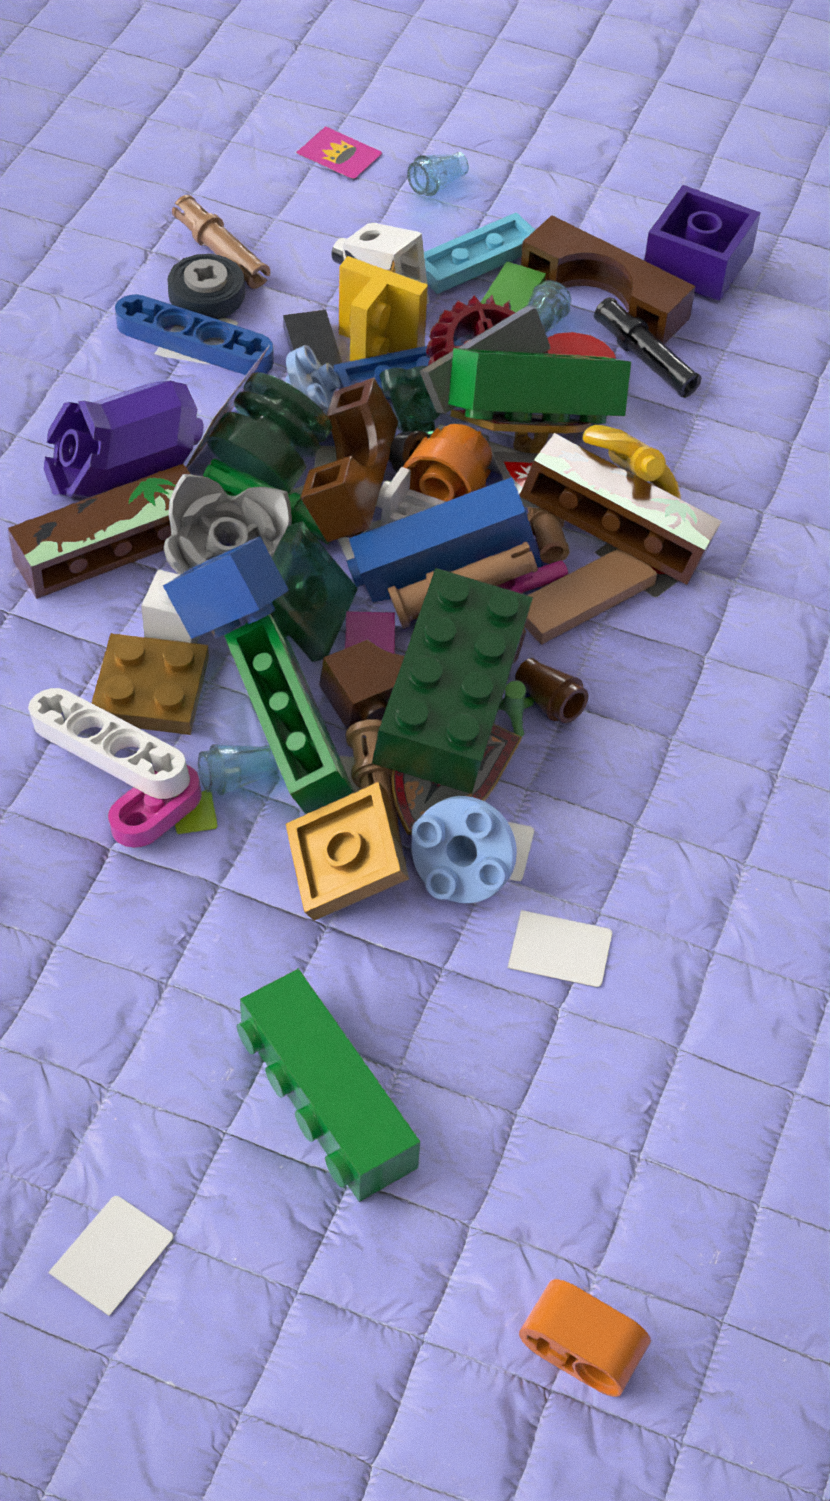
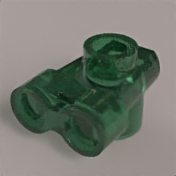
M418 366L411 369L390 368L379 374L383 393L391 399L399 421L397 427L401 432L423 431L431 436L436 429L435 420L441 413L436 412L420 373L427 366Z

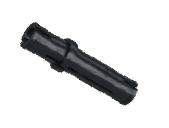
M611 297L604 299L597 306L594 312V319L600 322L617 338V344L623 350L632 351L653 372L669 384L680 397L686 398L696 391L701 383V375L693 371L671 349L656 338L648 330L649 326L642 318H634Z

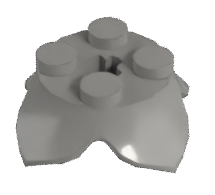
M183 474L177 482L169 502L171 536L165 540L164 552L170 566L181 575L198 564L260 536L283 578L287 570V559L280 554V550L289 535L292 522L291 506L287 491L268 487H253L246 489L236 496H229L218 482L210 478Z

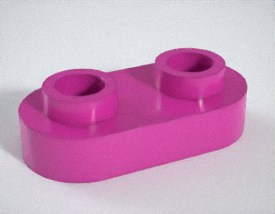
M187 765L190 776L189 785L176 797L157 799L135 787L114 802L108 813L114 839L123 846L137 848L149 845L162 836L199 804L202 792L197 772Z

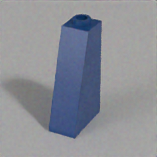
M512 477L351 537L349 542L354 558L346 560L356 588L365 585L372 602L390 600L391 597L387 588L395 586L397 589H401L426 579V573L434 571L435 568L451 572L519 546L524 542L529 544V551H532L537 568L543 566L527 513Z

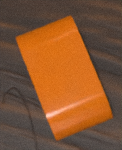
M553 1279L548 1283L519 1331V1337L522 1342L536 1355L598 1392L612 1397H618L622 1394L651 1343L649 1334L636 1321L577 1286L559 1279Z

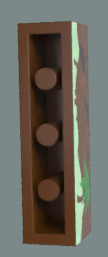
M555 433L534 459L519 495L521 498L686 585L705 556L722 522L714 516Z
M184 463L9 527L8 534L13 562L35 598L38 599L164 551L165 540L171 536L169 520L170 498L183 474H190Z

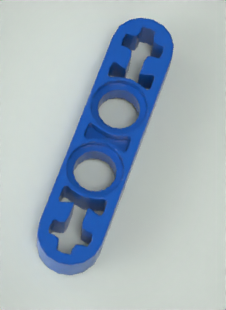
M139 294L124 296L115 305L117 329L128 337L243 375H247L267 349L252 377L264 375L273 367V343L269 337L261 333ZM170 325H181L185 327V329L180 332H168L164 330L165 327ZM209 338H220L224 340V342L219 345H207L203 343V341Z

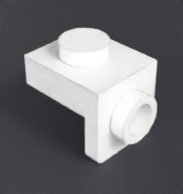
M401 467L393 480H386L380 489L377 507L382 508L381 526L442 504L445 501L410 490L411 470Z

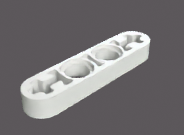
M61 688L43 690L30 700L28 709L35 731L40 736L145 794L157 799H168L179 795L189 785L190 776L184 755L175 747ZM91 727L102 729L95 736L88 738L78 737V734L85 729ZM123 748H139L137 753L126 758L114 756L117 751Z

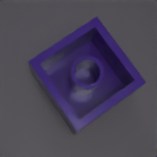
M682 185L648 232L644 261L696 286V293L720 301L753 253L761 212Z

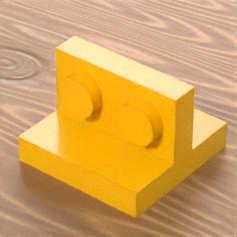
M347 256L339 266V335L350 338V361L425 346L428 285Z

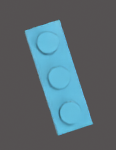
M516 212L425 251L427 285L436 294H439L500 267L506 261L511 262L522 256L523 240L535 229Z

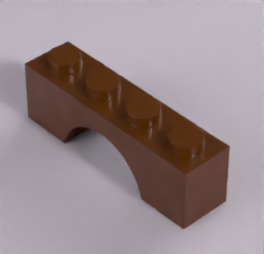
M553 215L523 240L521 266L546 273L544 287L554 292L573 286H590L603 289L616 296L624 304L627 312L634 318H642L648 324V330L663 344L690 319L696 286Z
M375 378L334 391L326 418L335 443L336 461L310 469L300 497L327 542L342 537L351 538L370 529L391 452L390 447L399 422Z
M525 629L523 630V634L513 664L519 658V654L527 632ZM367 639L323 657L319 686L346 729L359 721H382L404 655L385 651Z

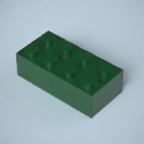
M435 568L378 730L372 764L472 794L533 597Z

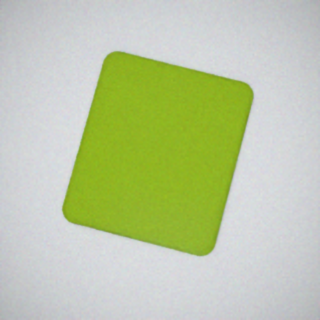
M201 791L202 797L196 808L175 824L177 834L212 830L218 827L211 791Z

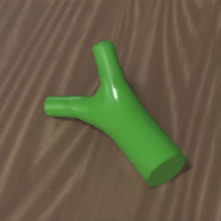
M511 681L505 687V697L501 700L499 710H503L511 719L514 734L523 737L524 709L533 705L534 700L532 697L525 698L526 688L522 682Z

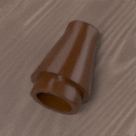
M534 658L526 659L516 671L515 681H520L524 684L528 694L550 720H560L563 723H569L575 720L585 709L589 695L588 691L583 688L581 679L541 664Z

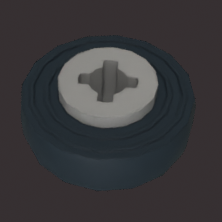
M196 254L183 258L172 267L167 278L168 297L172 305L215 319L230 316L240 308L245 298L244 274L237 263L224 256Z

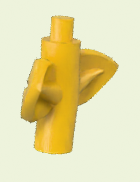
M593 425L584 431L583 441L585 443L608 449L609 457L615 464L681 499L678 483L666 465L664 455L659 450L646 445L620 429L604 425Z

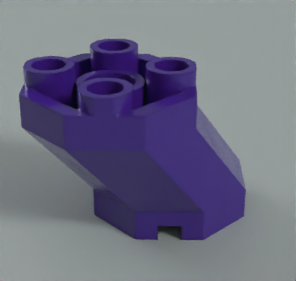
M171 380L153 382L95 402L85 400L78 401V403L65 402L48 429L46 443L54 445L53 458L45 456L43 470L53 495L68 498L91 497L153 475L159 471L183 464L193 450V445H197L200 442L204 428L202 419L197 417L198 409L187 384Z

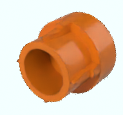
M450 424L441 430L436 428L429 439L427 437L423 438L403 466L411 470L409 489L445 502L486 487V479L491 473L488 467L492 461V450L487 440L481 435V431L478 432L467 425Z

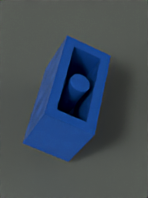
M260 536L190 568L163 585L191 639L211 631L214 638H218L240 626L239 618L242 617L246 618L248 624L253 623L275 611L276 609L272 601L289 591Z

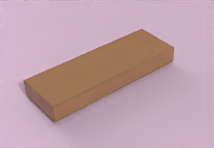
M616 549L527 595L533 597L525 628L542 645L655 585L657 573L643 561L620 549Z

